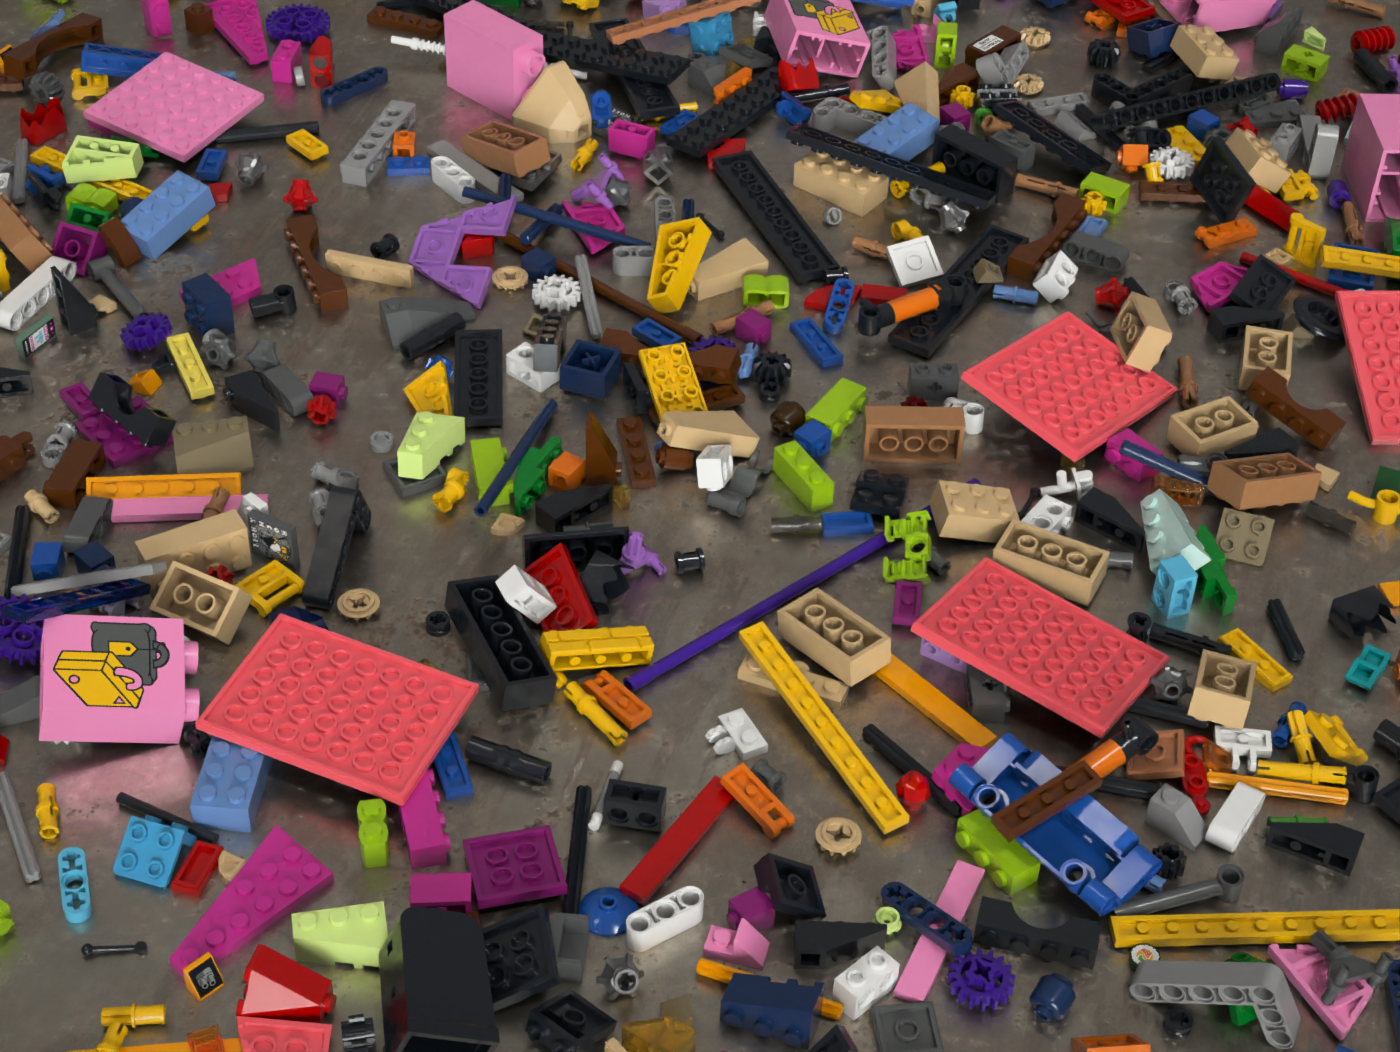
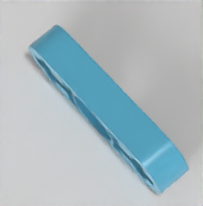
M68 847L62 850L57 858L62 907L65 918L69 922L81 923L92 915L85 853L81 848ZM71 860H75L76 869L70 870L69 864ZM79 880L83 882L80 887L75 889L67 887L72 881ZM79 899L80 909L75 910L74 900Z

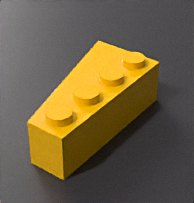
M700 217L659 226L647 300L661 314L680 311L712 232Z

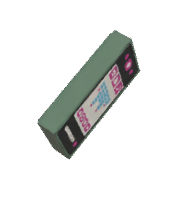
M46 314L15 338L19 358L27 359L57 336L53 316Z

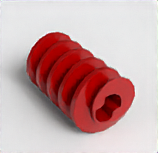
M1387 25L1355 31L1350 40L1351 51L1354 54L1360 48H1366L1370 53L1390 50L1396 43V36L1393 29Z
M1349 93L1348 96L1343 94L1340 98L1335 96L1332 100L1327 98L1324 102L1318 100L1315 104V115L1320 116L1321 122L1324 120L1326 124H1330V118L1333 119L1334 123H1337L1338 116H1340L1342 121H1345L1346 114H1348L1350 119H1353L1358 98L1354 93Z

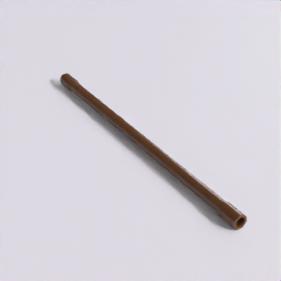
M508 231L506 236H494L524 253L536 247L532 244L528 246L524 243L521 244L519 241L521 238ZM556 258V270L568 277H573L575 281L579 282L577 269ZM591 276L594 291L644 318H650L681 336L682 340L693 345L694 341L701 342L703 335L679 324Z

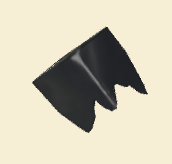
M596 550L580 579L593 609L603 614H608L610 612L606 605L608 600L618 598L630 588L621 567L633 570L635 568L599 550Z
M1375 585L1334 598L1332 601L1329 620L1348 638H1352L1354 634L1364 636L1366 626L1387 633V629L1379 615L1397 624L1389 607L1394 608V606Z

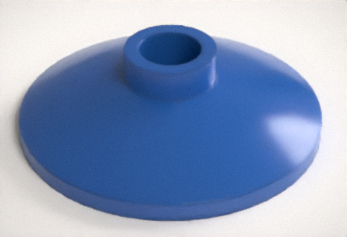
M602 887L589 892L583 897L580 902L579 914L589 916V932L598 936L613 937L626 932V919L631 913L638 910V905L635 900L621 893L619 888Z

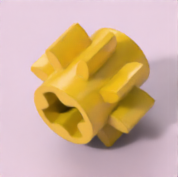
M959 85L956 87V90L952 89L949 103L958 102L967 110L969 106H973L975 93H971L970 87Z
M1090 191L1084 194L1082 199L1086 200V217L1088 215L1098 217L1102 215L1103 211H1106L1107 201H1103L1104 196L1101 193Z

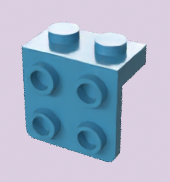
M730 12L719 13L710 19L702 18L695 23L688 22L693 52H701L705 56L720 55L718 52L721 46L733 44L734 34L732 32Z
M145 815L144 819L131 816L113 866V872L119 876L165 888L169 885L182 845L192 848L197 836L189 833V827L172 822L170 827L161 824L162 819L150 815Z

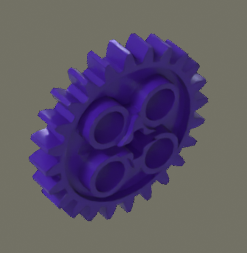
M303 3L299 6L292 4V7L285 5L284 9L278 7V11L273 10L272 14H268V18H266L268 35H272L273 39L278 38L279 42L290 39L296 42L300 41L302 44H304V41L311 43L312 39L316 40L319 36H325V33H329L328 29H330V16H328V12H324L323 8L318 9V6L311 7V4L303 6Z
M11 594L10 600L0 596V659L8 657L9 664L14 659H17L20 665H23L25 660H29L34 665L35 659L40 660L44 613L63 614V611H60V613L53 612L54 607H56L55 604L47 606V599L38 602L35 595L31 600L27 599L26 594H22L21 599H17L14 594Z

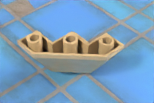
M563 60L544 68L512 114V126L544 136L549 144L575 143L592 136V118L585 94Z

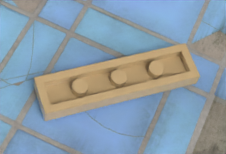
M328 249L325 253L326 269L334 274L412 289L414 286L413 265Z

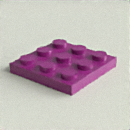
M139 395L132 398V405L136 413L143 406L151 407ZM105 412L74 424L77 434L84 440L103 443L106 462L114 469L160 448V446L155 445L153 448L142 445L137 436L127 433L123 425L113 422L110 419V415ZM172 432L168 438L166 445L173 442Z
M550 825L463 839V850L469 873H471L478 909L567 894V883Z

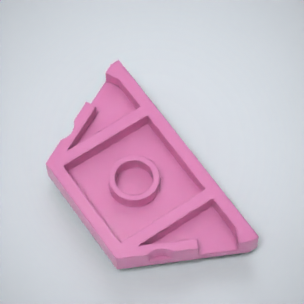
M1278 944L1269 945L1267 950L1269 957L1283 970L1284 975L1339 1041L1343 1040L1370 1000L1374 991L1365 979L1347 983L1345 991L1342 994H1338L1334 1004L1331 1006L1326 1005L1321 1001V996L1327 988L1328 967L1325 965L1326 958L1314 946L1297 944L1296 949H1279Z

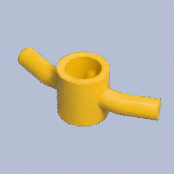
M1353 490L1348 494V500L1363 507L1373 509L1371 513L1372 518L1378 523L1393 524L1397 516L1400 515V494L1396 491L1381 490L1378 492L1376 499L1365 497Z

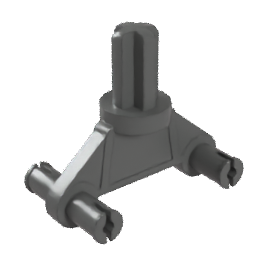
M1323 930L1316 931L1310 937V941L1315 948L1326 958L1325 965L1328 967L1327 988L1321 996V1001L1324 1004L1333 1005L1338 994H1342L1345 991L1347 983L1367 978L1366 982L1374 990V994L1379 983H1383L1389 975L1387 970L1394 961V957L1390 953L1382 952L1377 963L1355 957L1344 945L1338 946Z

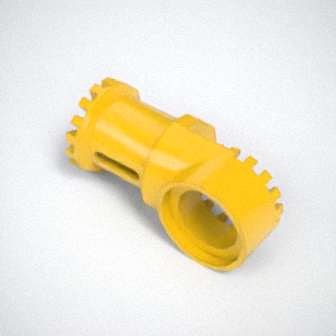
M905 219L891 224V233L896 241L903 240L905 242L924 237L919 228L911 226Z
M453 467L448 472L444 488L432 496V503H435L434 506H438L437 509L440 508V511L444 513L450 511L453 506L452 504L464 496V489L466 488L464 485L467 486L466 481H469L467 479L469 478V473L457 467Z

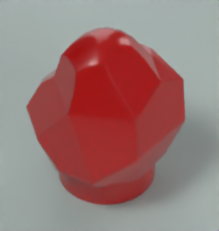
M911 770L907 772L895 785L897 796L900 798L902 806L906 809H919L931 796L929 781L919 771Z

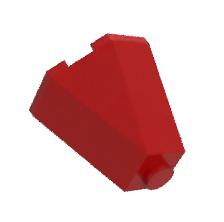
M258 944L245 968L243 981L246 982L243 994L244 1000H238L236 1016L323 1024L327 1014L333 1012L337 997L333 994L331 980L265 945Z

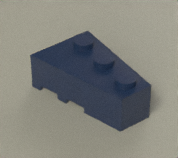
M734 973L721 1000L720 1020L731 1026L742 1027L754 1031L761 1036L771 1037L786 1042L790 1046L808 1050L821 1021L825 983L815 982L814 986L798 985L796 979H788L786 983L770 982L769 976Z

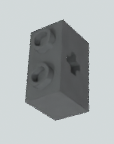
M910 363L907 382L909 397L916 395L917 399L923 398L924 401H945L949 397L957 398L960 379L957 364Z
M967 665L964 684L969 715L980 723H1004L1005 712L1010 711V697L1005 696L1007 685L972 665Z

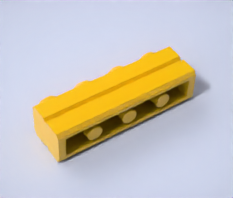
M629 625L615 628L551 630L542 633L539 647L553 671L649 665L654 651V643L651 637H649L646 626Z

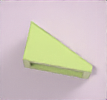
M1311 26L1304 31L1302 42L1324 50L1326 38Z

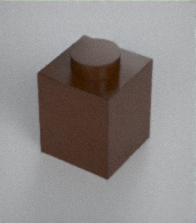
M197 2L184 9L187 31L201 37L215 30L212 8Z

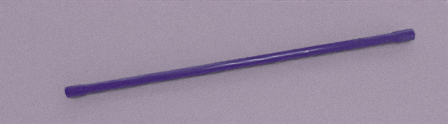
M976 478L966 482L967 484L981 485L980 481ZM930 505L920 510H927L930 517L933 518ZM884 531L650 666L642 668L624 678V686L632 693L649 684L654 678L889 543L884 536Z

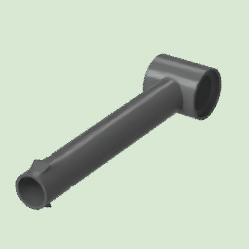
M109 255L86 262V269L93 282L102 280L134 318L142 316V314L149 316V313L115 275L116 268Z
M1224 864L1218 869L1215 878L1128 900L1109 912L1110 916L1146 915L1211 897H1216L1225 903H1232L1238 900L1245 874L1237 865Z

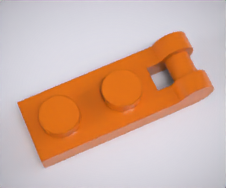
M1102 8L1094 12H1087L1084 18L1085 22L1089 24L1094 23L1100 29L1118 20Z
M745 66L713 88V95L715 96L713 106L751 82L752 69Z
M1244 217L1208 228L1200 226L1196 229L1195 236L1199 240H1203L1204 245L1210 249L1256 236L1257 228Z
M606 670L597 673L596 678L593 680L587 679L581 683L582 689L587 694L593 695L598 703L630 730L652 717V709Z
M743 762L722 776L720 783L762 826L768 838L774 839L781 833V829H788L795 824L793 814ZM774 813L777 819L773 820L770 814Z

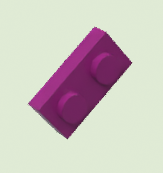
M82 382L59 390L60 398L82 421L102 412L88 398L90 391Z
M897 580L892 624L912 626L920 617L923 583Z

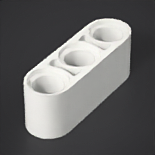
M446 156L432 158V181L462 204L474 202L475 200L462 196L465 186L475 189L474 177Z
M1239 781L1211 822L1205 836V841L1233 853L1261 810L1266 793Z
M685 886L631 913L626 919L627 947L635 952L647 951L700 923L703 919L704 893L702 890L695 886Z

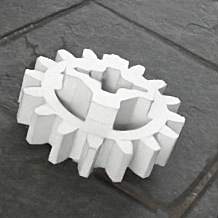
M1167 146L1166 149L1159 147L1158 151L1153 150L1152 154L1150 153L1148 163L1161 161L1159 165L1161 176L1164 175L1165 179L1173 178L1176 180L1177 177L1184 179L1185 175H1191V172L1194 170L1195 158H1191V153L1185 154L1186 150L1179 151L1178 147L1170 148Z
M556 274L550 277L544 276V280L537 279V284H533L532 300H534L535 305L540 304V309L547 307L549 312L553 309H556L558 312L562 309L568 311L569 306L576 307L577 302L581 301V288L578 281L573 282V277L567 279L565 275L557 277Z

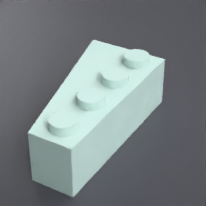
M1158 489L1140 501L1150 570L1154 574L1157 573L1160 560L1180 555L1184 556L1194 570L1211 561L1210 556L1204 551L1203 544L1197 539L1196 532L1189 525V521L1180 505L1164 491Z

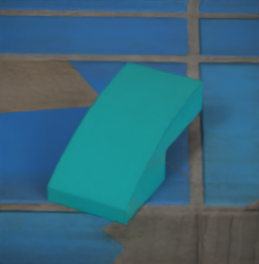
M1366 644L1360 656L1354 660L1344 680L1370 691L1385 671L1392 655Z

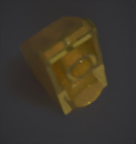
M671 1016L627 1022L622 1026V1046L628 1052H694L696 1047V1031Z

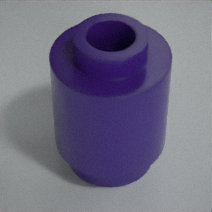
M1282 79L1276 93L1280 96V99L1296 98L1300 100L1306 98L1308 94V83L1302 79Z
M1336 179L1329 183L1326 192L1332 207L1340 209L1341 205L1344 206V202L1351 201L1348 186L1344 181Z

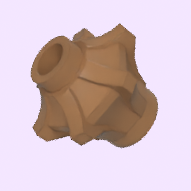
M993 115L986 116L981 123V128L985 131V138L989 139V141L990 136L1001 129L1009 131L1013 127V124Z

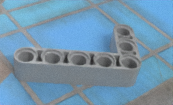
M1299 114L1296 127L1302 128L1299 148L1304 172L1308 173L1310 178L1328 179L1339 138V125L1322 124L1320 116Z
M667 195L658 196L654 201L655 244L657 243L659 226L675 222L674 199ZM656 246L615 247L612 251L613 273L619 276H651Z
M1144 960L1138 963L1129 988L1131 995L1142 1002L1253 1006L1266 1040L1278 1049L1293 1047L1301 1021L1285 975L1278 966L1272 963Z

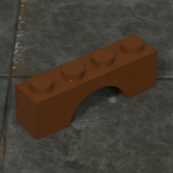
M1267 367L1253 379L1245 394L1247 398L1322 452L1337 439L1346 424L1344 420L1327 408L1313 410L1295 402L1287 391V379L1270 367Z

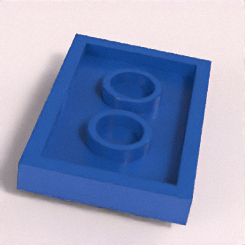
M1340 242L1334 243V247L1379 253V250ZM1329 268L1327 283L1354 291L1362 288L1366 291H1372L1375 275Z

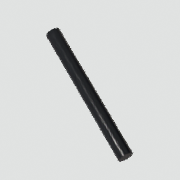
M120 792L116 798L117 803L144 815L162 819V823L171 826L172 822L189 827V833L205 842L216 844L219 840V834L124 792Z

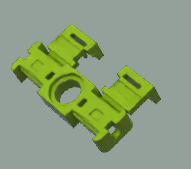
M927 510L909 512L906 515L908 520L906 518L891 520L889 516H885L884 536L888 542L895 541V538H903L905 540L906 558L902 562L894 563L888 557H884L883 577L886 583H894L898 580L921 582L923 585L929 584L931 580L927 574V561H931V537L927 532V520H932ZM915 545H925L922 551L912 552Z

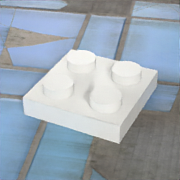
M929 235L887 246L886 253L900 288L933 281L944 275Z

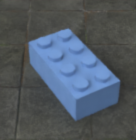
M908 102L853 142L909 161L934 143L935 133L940 131L939 119Z
M177 170L120 221L130 233L140 253L155 260L213 209L216 204L209 186Z
M212 735L190 802L193 823L205 829L252 833L274 758Z

